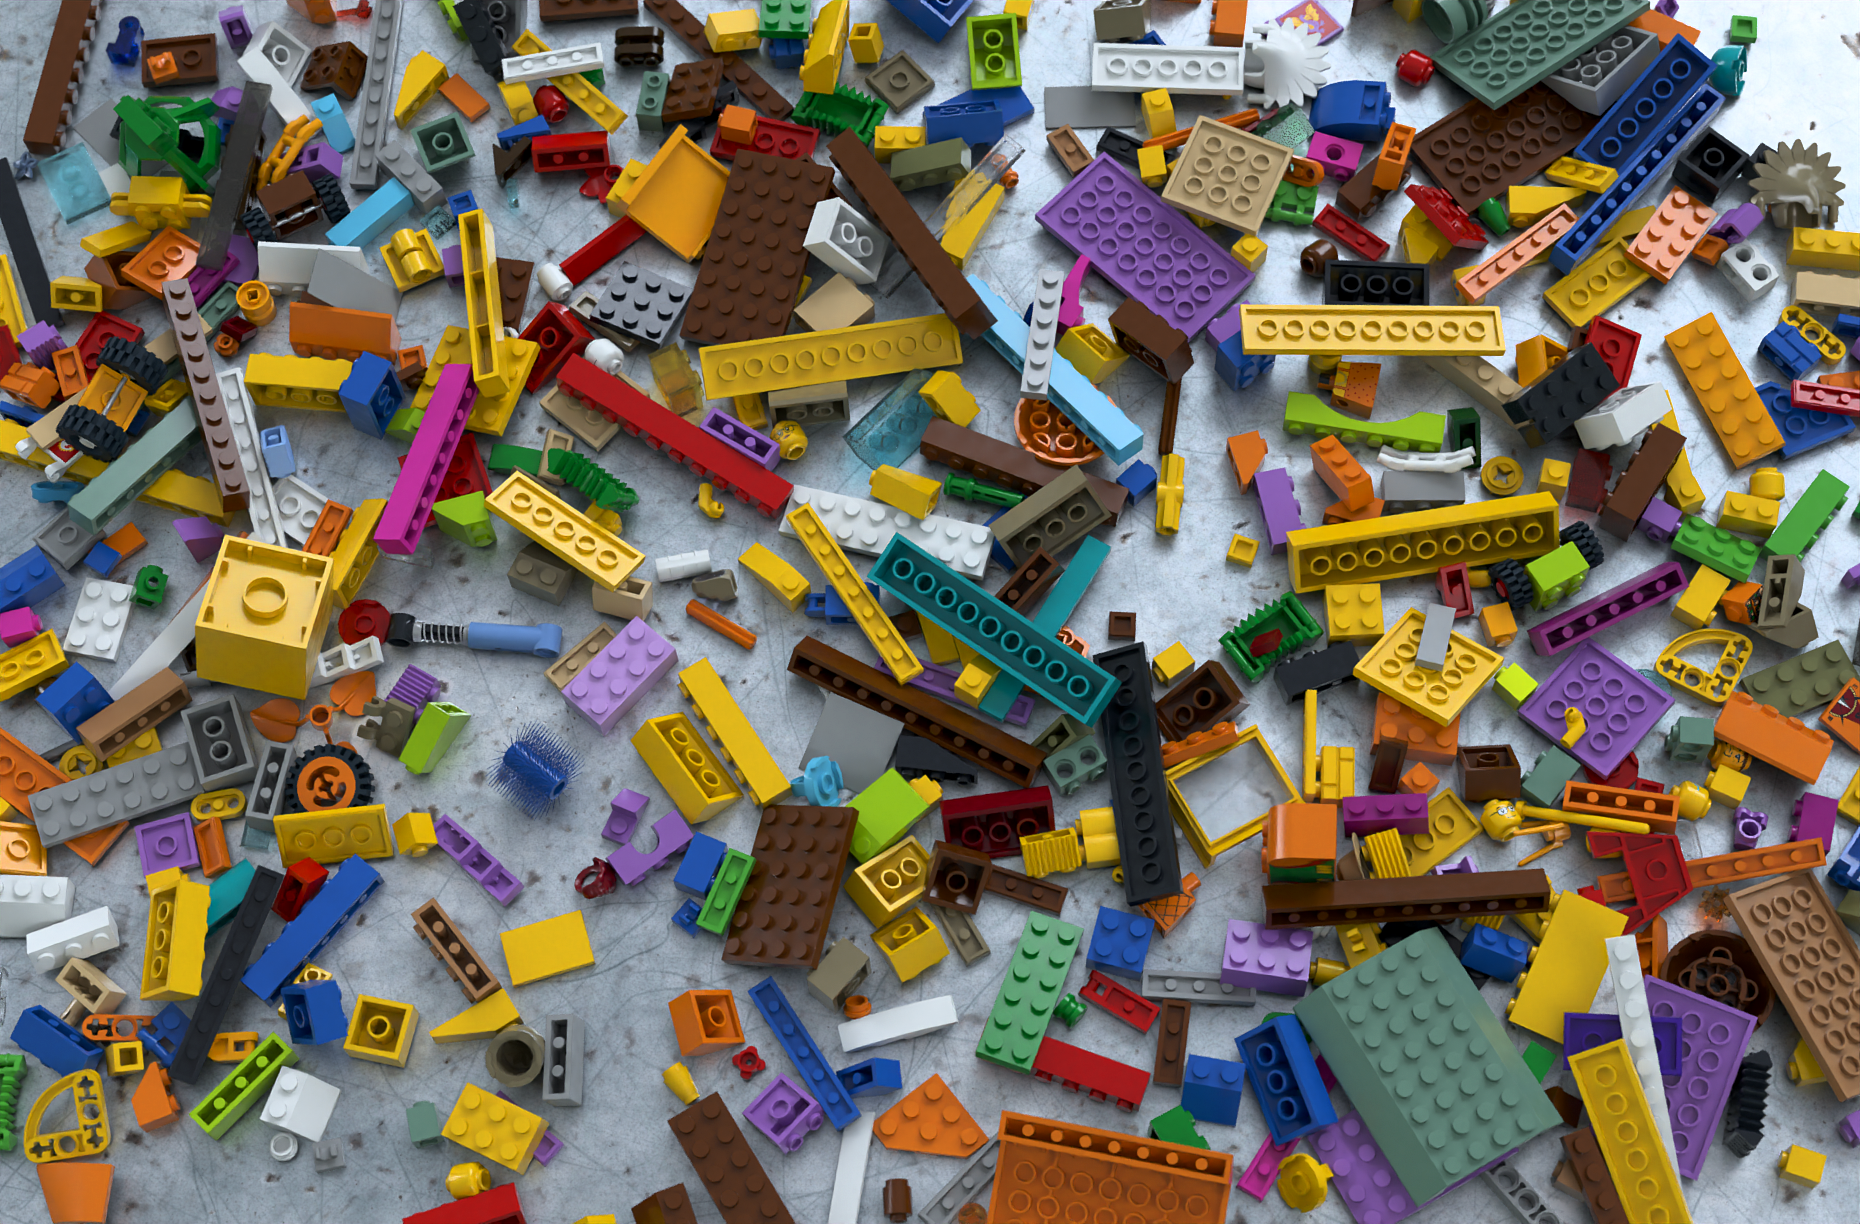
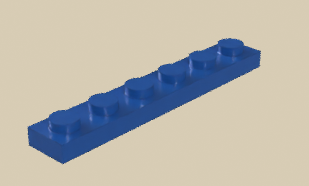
M772 976L748 990V994L836 1130L840 1131L862 1116Z

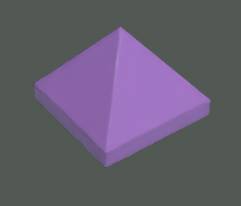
M1659 0L1654 6L1657 12L1671 18L1674 17L1680 8L1676 0Z

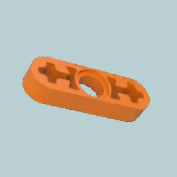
M92 1014L83 1021L82 1031L84 1036L91 1041H141L138 1037H135L138 1031L136 1021H143L141 1027L151 1026V1020L156 1016ZM93 1020H99V1025L108 1026L107 1020H114L111 1027L113 1036H106L108 1030H99L98 1035H92V1031L87 1030V1025H92ZM127 1020L132 1023L133 1031L130 1035L120 1036L116 1032V1026L120 1021Z

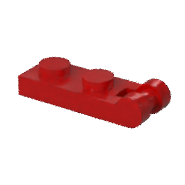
M1092 970L1088 976L1089 981L1087 985L1081 987L1078 995L1085 1001L1095 1004L1142 1033L1147 1034L1161 1008L1102 973ZM1099 986L1106 989L1102 996L1095 992Z

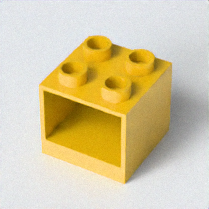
M225 535L195 623L197 677L306 700L333 611L334 558Z

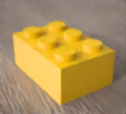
M467 1082L441 1135L524 1176L533 1158V1153L537 1150L550 1123Z

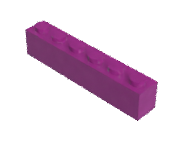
M1664 562L1527 630V633L1537 655L1552 656L1688 588L1689 584L1679 562Z

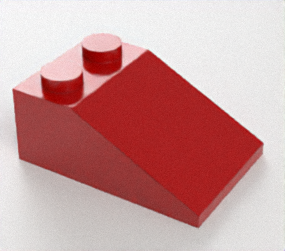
M548 301L517 338L537 342L541 347L525 386L535 394L556 377L573 353L582 357L589 343L596 340L565 305Z

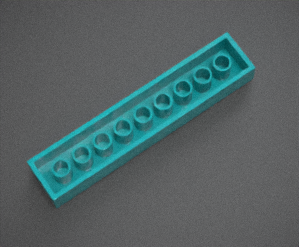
M898 532L895 533L867 575L876 584L1091 728L1122 684L1120 680Z

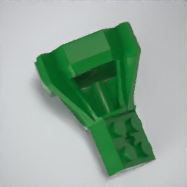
M124 95L120 99L121 102L113 108L123 119L120 123L118 164L132 177L141 176L142 160H165L183 176L190 194H194L202 187L212 195L216 190L210 185L208 180L220 170L221 129L211 117L220 107L209 97L195 102L190 97L149 96L142 101L139 97L135 100L129 95ZM166 104H178L183 107L166 109L165 107L159 106ZM199 122L202 127L204 150L197 165L177 148L179 146L180 124Z

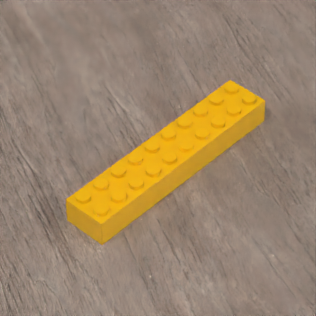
M1550 491L1288 531L1286 532L1289 580L1297 594L1323 590L1326 585L1362 584L1438 572L1439 567L1463 561L1466 562V567L1502 562L1508 558L1517 560L1546 555L1560 547L1559 505Z

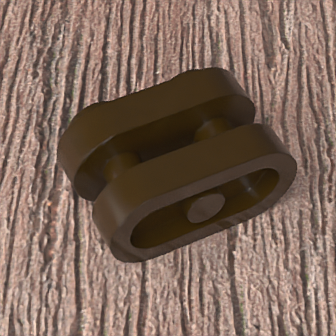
M654 26L622 27L615 31V44L617 47L614 49V60L620 66L626 68L642 65L655 67L663 62L664 49L662 45L664 44V31L661 28Z

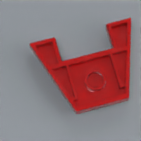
M1585 831L1593 858L1619 851L1622 853L1637 905L1616 911L1629 917L1621 936L1628 935L1694 890L1677 835Z

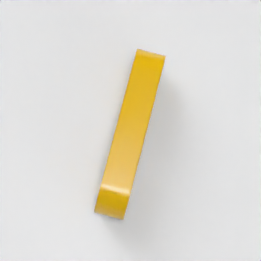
M1791 305L1783 309L1779 317V324L1784 321L1789 326L1793 325L1798 329L1804 323L1805 325L1802 330H1799L1801 337L1806 342L1813 343L1818 347L1822 355L1821 361L1828 365H1836L1842 360L1846 347L1841 340L1800 307ZM1792 316L1797 318L1796 321L1792 320L1791 322L1787 319ZM1813 330L1817 332L1819 339L1810 340L1806 337L1805 332ZM1825 340L1826 343H1823L1822 347H1820L1822 341ZM1834 348L1837 352L1832 355L1829 354L1828 351Z

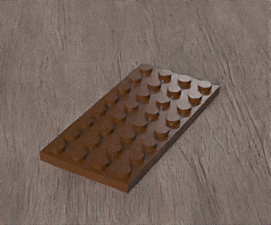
M1539 81L1496 110H1493L1478 98L1472 99L1415 134L1410 153L1440 189H1445L1452 196L1451 202L1456 207L1460 206L1471 216L1478 212L1477 207L1492 197L1497 200L1507 193L1509 186L1523 184L1550 167L1560 157H1566L1574 152L1577 146L1617 101L1598 116L1579 110L1545 83Z
M737 149L679 334L681 339L715 346L786 336L811 254L809 250L803 247L817 202L825 201L828 198L835 175L833 167Z

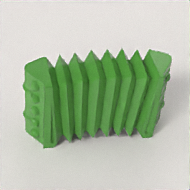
M0 1054V1150L11 1151L18 1141V1137L11 1132V1130L17 1128L11 1123L16 1120L11 1114L17 1112L12 1107V1105L18 1103L14 1096L21 1094L17 1089L23 1087L18 1081L27 1077L28 1073L24 1055Z

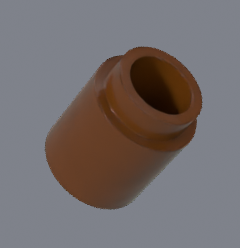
M896 1178L885 1181V1187L883 1188L884 1217L890 1218L891 1223L907 1222V1217L913 1215L912 1188L908 1185L907 1179Z

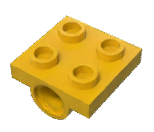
M426 228L416 233L412 229H402L392 235L391 243L379 248L400 293L445 274L444 264Z

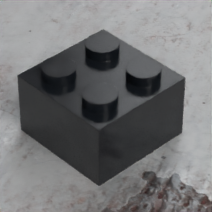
M1708 126L1678 158L1672 175L1713 204L1742 173L1750 155Z

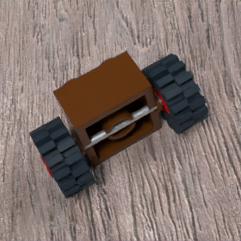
M302 170L289 174L284 179L265 185L262 189L256 191L262 210L259 207L240 215V219L258 253V241L277 242V240L284 239L324 220L321 209H324L332 224L344 219L351 211L341 188L331 173L313 181L311 186Z

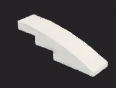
M255 47L237 60L238 66L254 83V87L270 104L271 110L285 126L303 114L308 117L309 123L315 120L258 47ZM322 128L317 130L304 145L323 132Z
M371 636L351 646L343 643L320 653L309 689L337 681L346 675L364 671L383 663L379 638Z
M947 995L864 1016L840 1024L838 1029L843 1051L849 1054L873 1045L879 1047L903 1038L909 1040L959 1022L952 995Z

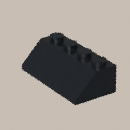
M1325 259L1322 305L1429 306V264Z

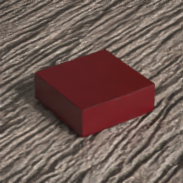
M235 316L223 322L220 331L242 342L255 336L258 327L239 316Z
M1279 628L1255 636L1249 648L1253 657L1277 650L1283 637Z

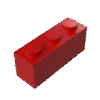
M606 130L534 136L532 138L531 151L535 173L610 166L611 149L609 134Z

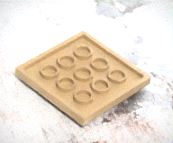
M1199 115L1161 195V202L1256 237L1294 155V149Z

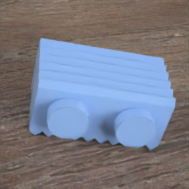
M280 425L262 430L259 433L261 450L269 476L279 479L290 476L296 469L285 426Z

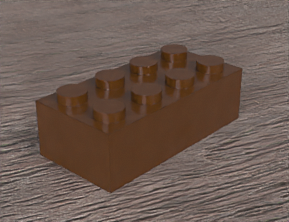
M1659 422L1654 430L1648 429L1641 441L1642 445L1639 450L1636 449L1632 454L1626 471L1623 470L1615 482V488L1612 492L1609 491L1602 503L1603 506L1598 516L1602 517L1598 527L1625 542L1628 541L1651 500L1657 495L1679 459L1687 437Z

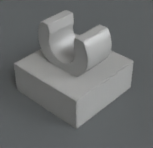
M340 1137L312 1143L315 1170L318 1174L346 1168L343 1140Z

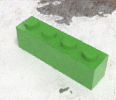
M1822 469L1765 543L1758 556L1767 562L1768 556L1795 554L1799 562H1801L1805 557L1802 554L1805 547L1809 549L1813 547L1820 537L1816 534L1820 528L1826 530L1834 519L1831 513L1834 509L1840 511L1849 499L1845 494L1850 486Z

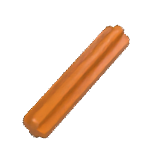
M695 599L690 600L687 604V614L747 649H752L756 644V635Z

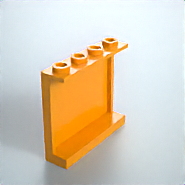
M680 124L621 198L616 207L689 264L694 257L699 260L706 251L707 247L704 244L710 238L730 171L686 137L685 134L688 130Z

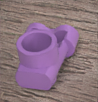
M1745 807L1735 808L1733 822L1736 824L1734 848L1740 851L1755 849L1761 831L1766 829L1768 815L1763 812H1751Z

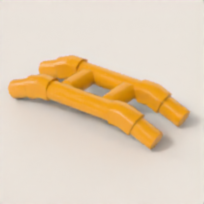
M303 114L295 121L293 120L286 125L282 131L283 134L267 160L259 168L256 191L268 184L271 173V184L285 178L288 169L304 143L317 130L323 127L322 122L318 118L309 123L308 117ZM287 146L290 147L284 158L280 159Z

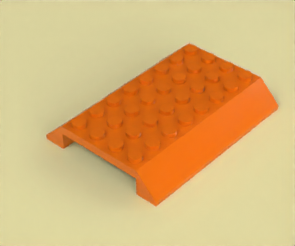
M1002 1110L997 1139L1001 1140L986 1224H1225L1232 1185L1233 1154Z

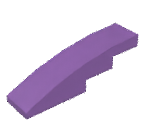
M444 814L433 825L438 841L437 845L504 907L524 888V885L515 876L507 871L495 857L487 852L476 839L449 816Z

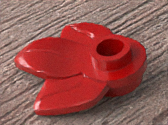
M619 165L584 168L590 178L583 183L579 192L587 197L598 196L601 204L607 203L606 197L617 179H611L619 177L624 168Z

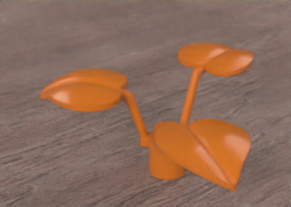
M360 671L340 678L334 683L330 691L331 701L339 706L327 707L322 704L316 705L301 721H298L300 718L298 706L286 698L273 699L261 707L250 712L251 719L256 729L265 738L279 743L293 740L296 736V726L301 727L308 721H311L312 726L316 730L324 732L327 743L333 744L328 730L333 724L332 713L340 712L344 709L348 715L353 717L365 715L362 713L364 703H371L372 697L376 696L375 674L372 671ZM342 741L336 744V746L339 745L353 750L357 754L356 749L349 742ZM336 768L324 771L319 778L325 779L323 774L337 777L340 772Z

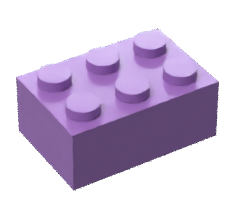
M1229 919L1225 936L1220 984L1227 983L1232 984L1234 987L1247 989L1253 987L1260 991L1304 997L1309 977L1313 931L1293 928L1265 930L1264 924Z

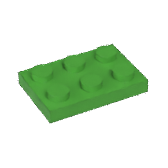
M1688 513L1670 547L1743 583H1746L1762 549L1755 546L1751 541L1740 539L1730 534L1727 530L1717 528L1705 522L1702 518L1694 517Z

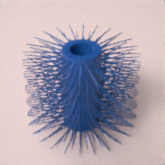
M540 728L535 732V735L531 732L532 735L530 736V731L526 736L524 733L521 741L517 730L518 741L516 736V742L513 744L511 738L512 745L508 747L506 752H502L505 755L500 757L503 759L500 761L502 762L500 764L502 768L496 771L498 773L493 778L494 780L499 775L494 784L499 779L498 785L503 781L501 787L505 783L506 785L508 784L507 791L512 787L509 794L515 790L512 794L513 796L517 793L515 798L521 794L518 800L521 798V802L525 800L523 805L528 802L529 804L526 807L531 804L527 810L528 812L533 807L531 813L539 802H543L546 807L549 802L550 805L551 803L553 805V800L555 804V799L557 797L558 799L560 798L559 795L563 793L567 784H569L568 782L572 783L568 780L572 776L569 772L575 766L571 763H574L576 760L575 758L571 761L573 756L568 759L570 754L567 756V752L563 754L565 749L560 752L562 747L557 750L558 746L555 747L557 741L552 746L553 741L548 744L552 738L551 736L546 741L549 734L544 739V735L540 737L541 733L537 735Z

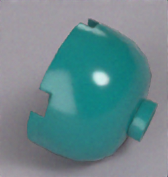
M1743 45L1721 47L1711 58L1718 66L1709 77L1710 85L1721 94L1740 96L1746 82L1742 78L1748 68L1747 49Z

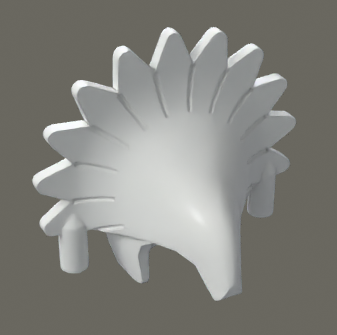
M1274 18L1269 20V24L1253 23L1252 34H1268L1267 40L1245 41L1243 83L1264 89V94H1248V104H1264V109L1269 110L1277 102L1282 112H1285L1290 100L1297 107L1302 108L1304 105L1303 95L1317 98L1318 94L1314 85L1327 84V78L1320 72L1331 69V63L1322 60L1329 53V48L1317 46L1321 39V34L1315 33L1307 36V23H1303L1294 29L1292 18H1287L1282 27L1278 25Z

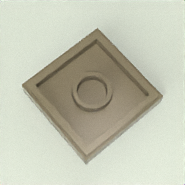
M901 50L865 77V83L896 114L935 87V81L904 50Z

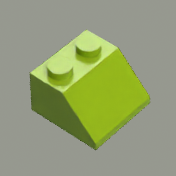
M483 491L433 504L432 511L442 532L471 547H484L493 541H497L491 512L483 507L485 501Z

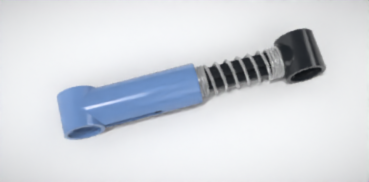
M392 613L390 615L386 642L396 647H411L415 641L422 642L423 640L427 643L430 640L433 643L439 641L441 644L445 641L448 644L454 642L456 645L461 642L462 645H468L470 649L534 653L543 658H556L560 652L563 629L558 625L550 623L524 626L471 622L470 625L466 624L463 627L462 624L460 626H455V624L449 626L448 623L441 625L439 622L438 625H435L433 622L426 624V621H417L415 616L407 613Z

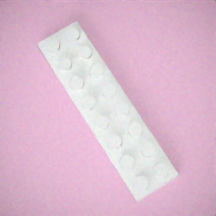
M794 485V492L790 496L779 528L781 536L799 539L786 520V515L809 503L840 549L880 557L895 533L898 532L962 576L983 581L996 539L989 527L931 514L924 520H921L894 506Z

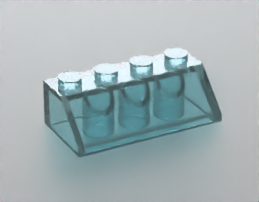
M914 368L843 436V439L854 454L872 470H877L882 464L898 468L920 447L921 438L932 416L937 417L918 393L933 376L930 371Z

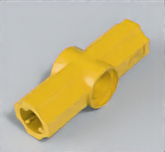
M1178 454L1162 456L1160 482L1157 485L1156 505L1158 507L1155 532L1166 536L1178 534L1180 508L1183 505L1184 484L1182 483L1185 458Z

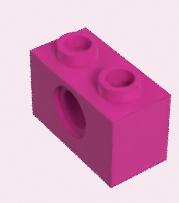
M1315 131L1306 158L1319 162L1324 169V175L1345 182L1356 175L1364 145Z

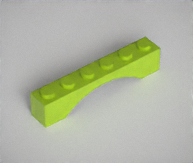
M1289 391L1282 431H1288L1293 435H1314L1319 439L1334 435L1336 439H1340L1345 443H1366L1371 447H1381L1384 444L1401 451L1440 453L1446 415L1419 411L1410 417L1392 422H1363L1335 412L1315 395Z

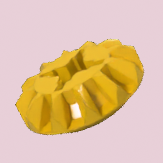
M1497 456L1489 459L1484 464L1480 477L1482 478L1483 486L1489 489L1490 494L1496 493L1502 497L1508 494L1513 495L1515 491L1520 489L1524 474L1521 466L1515 460L1505 456ZM1498 472H1500L1501 475H1508L1506 478V483L1503 482L1501 479L1494 480L1497 478Z
M85 745L76 746L68 750L61 758L59 764V771L72 780L104 769L103 761L101 762ZM78 759L85 765L89 764L85 767V775L77 770L79 768Z

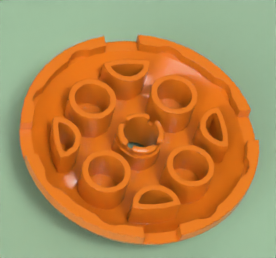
M1091 383V385L1097 389L1098 386ZM1107 396L1108 401L1116 407L1110 396ZM1021 398L1014 413L1015 434L1024 449L1035 453L1036 458L1053 465L1072 467L1076 464L1080 466L1092 462L1104 454L1049 399Z

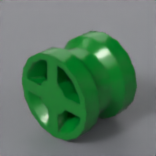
M1068 993L1057 1005L1053 1015L1056 1018L1065 1020L1066 1026L1071 1029L1080 1021L1088 1007L1084 1003L1079 1004L1075 1000V996L1072 993Z

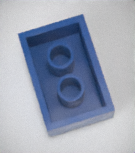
M363 351L360 358L354 361L351 369L352 372L348 379L341 383L339 396L354 429L382 440L386 433L385 429L397 409H400L406 396L392 362Z

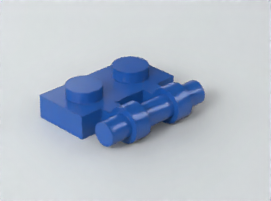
M171 1002L151 1020V1023L158 1029L153 1035L143 1028L136 1036L143 1042L142 1047L147 1052L150 1050L161 1061L160 1065L163 1068L170 1070L191 1020ZM163 1037H166L176 1047L171 1053L159 1043Z

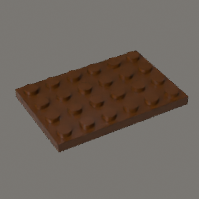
M768 805L763 809L750 855L755 857L757 861L736 906L721 958L722 961L727 964L817 970L860 811L854 807Z

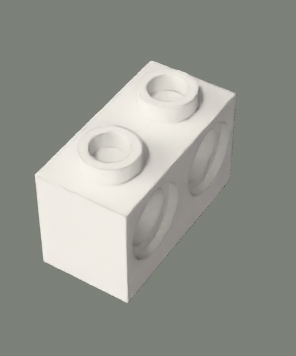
M1747 239L1722 253L1717 263V268L1748 303L1753 302L1773 289L1779 278L1776 268L1771 263H1768L1760 254L1759 249Z

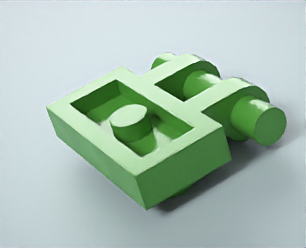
M1282 180L1270 205L1274 207L1269 208L1265 217L1271 218V221L1274 222L1284 220L1294 222V225L1298 226L1302 224L1312 225L1314 215L1304 214V212L1314 213L1319 186L1305 187ZM1281 208L1296 210V212L1281 210Z

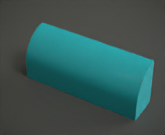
M246 858L208 885L210 886L209 896L211 903L207 911L206 923L208 924V932L204 942L235 920L256 871Z

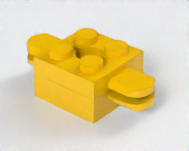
M132 176L129 193L113 192L109 209L118 216H135L138 224L147 230L166 228L169 225L180 231L191 228L192 217L208 218L211 215L212 199L205 194H190L182 177Z

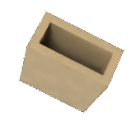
M838 272L793 310L795 323L806 333L864 325L875 317V303L868 294H862L857 289L855 282L851 278H845Z

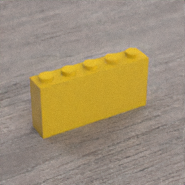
M1565 889L1560 895L1555 893L1549 909L1553 910L1552 916L1549 921L1544 919L1538 935L1542 936L1541 942L1538 947L1533 945L1527 961L1531 962L1527 973L1522 971L1516 987L1520 988L1516 999L1510 998L1505 1013L1509 1015L1508 1022L1560 1045H1563L1564 1012H1589L1609 965L1605 939L1621 936L1629 918Z

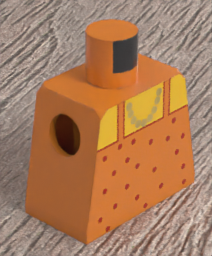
M1339 362L1336 375L1320 373L1317 388L1333 391L1330 401L1332 406L1370 419L1381 364Z

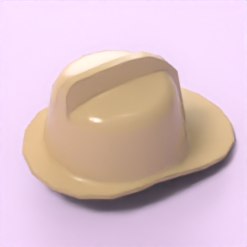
M1352 833L1354 849L1343 856L1337 864L1336 875L1339 881L1370 879L1369 872L1371 871L1364 860L1361 846L1355 833Z

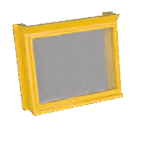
M1257 724L1239 732V741L1190 758L1166 771L1172 816L1182 829L1183 834L1205 869L1215 864L1216 856L1261 833L1263 821H1268V812L1271 807L1286 803H1306L1259 731Z

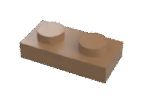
M1069 124L1047 134V142L1073 177L1079 175L1094 161Z

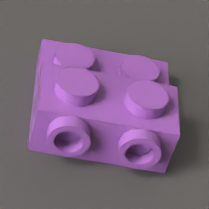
M782 1072L742 1112L745 1119L761 1131L785 1155L790 1150L796 1151L803 1143V1136L810 1129H818L823 1122V1116L826 1114L816 1100Z

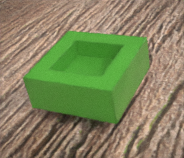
M1732 15L1730 20V41L1755 44L1758 17Z

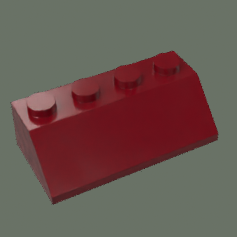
M1048 785L939 801L945 842L987 853L990 859L1022 854L1020 837L1056 831L1053 801Z

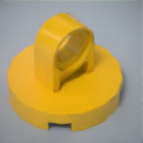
M1296 1153L1284 1158L1278 1165L1277 1170L1281 1169V1179L1277 1180V1186L1288 1206L1291 1208L1297 1207L1303 1213L1321 1207L1326 1200L1328 1192L1327 1182L1332 1179L1331 1177H1334L1327 1163L1319 1165L1314 1158L1304 1153Z

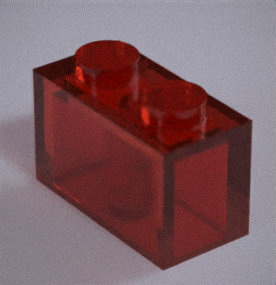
M1582 448L1578 449L1573 463L1565 506L1597 512L1599 505L1603 503L1608 494V489L1604 488L1605 480L1610 481L1613 466L1609 465L1610 455Z

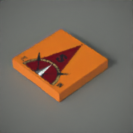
M1853 677L1848 680L1818 720L1859 755L1860 682Z

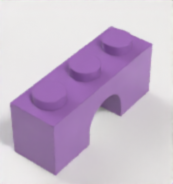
M676 809L650 826L657 836V846L652 853L642 854L638 852L629 841L605 858L623 885L631 883L632 886H635L646 878L644 874L646 870L652 866L657 870L669 861L666 857L673 851L679 854L690 846L689 840L694 835Z

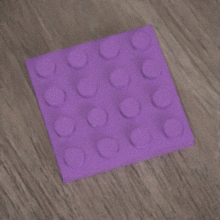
M1588 637L1573 650L1519 709L1518 716L1606 781L1675 704L1676 699ZM1569 707H1576L1583 715L1586 731L1571 749H1567L1560 743V739L1568 731L1564 712Z

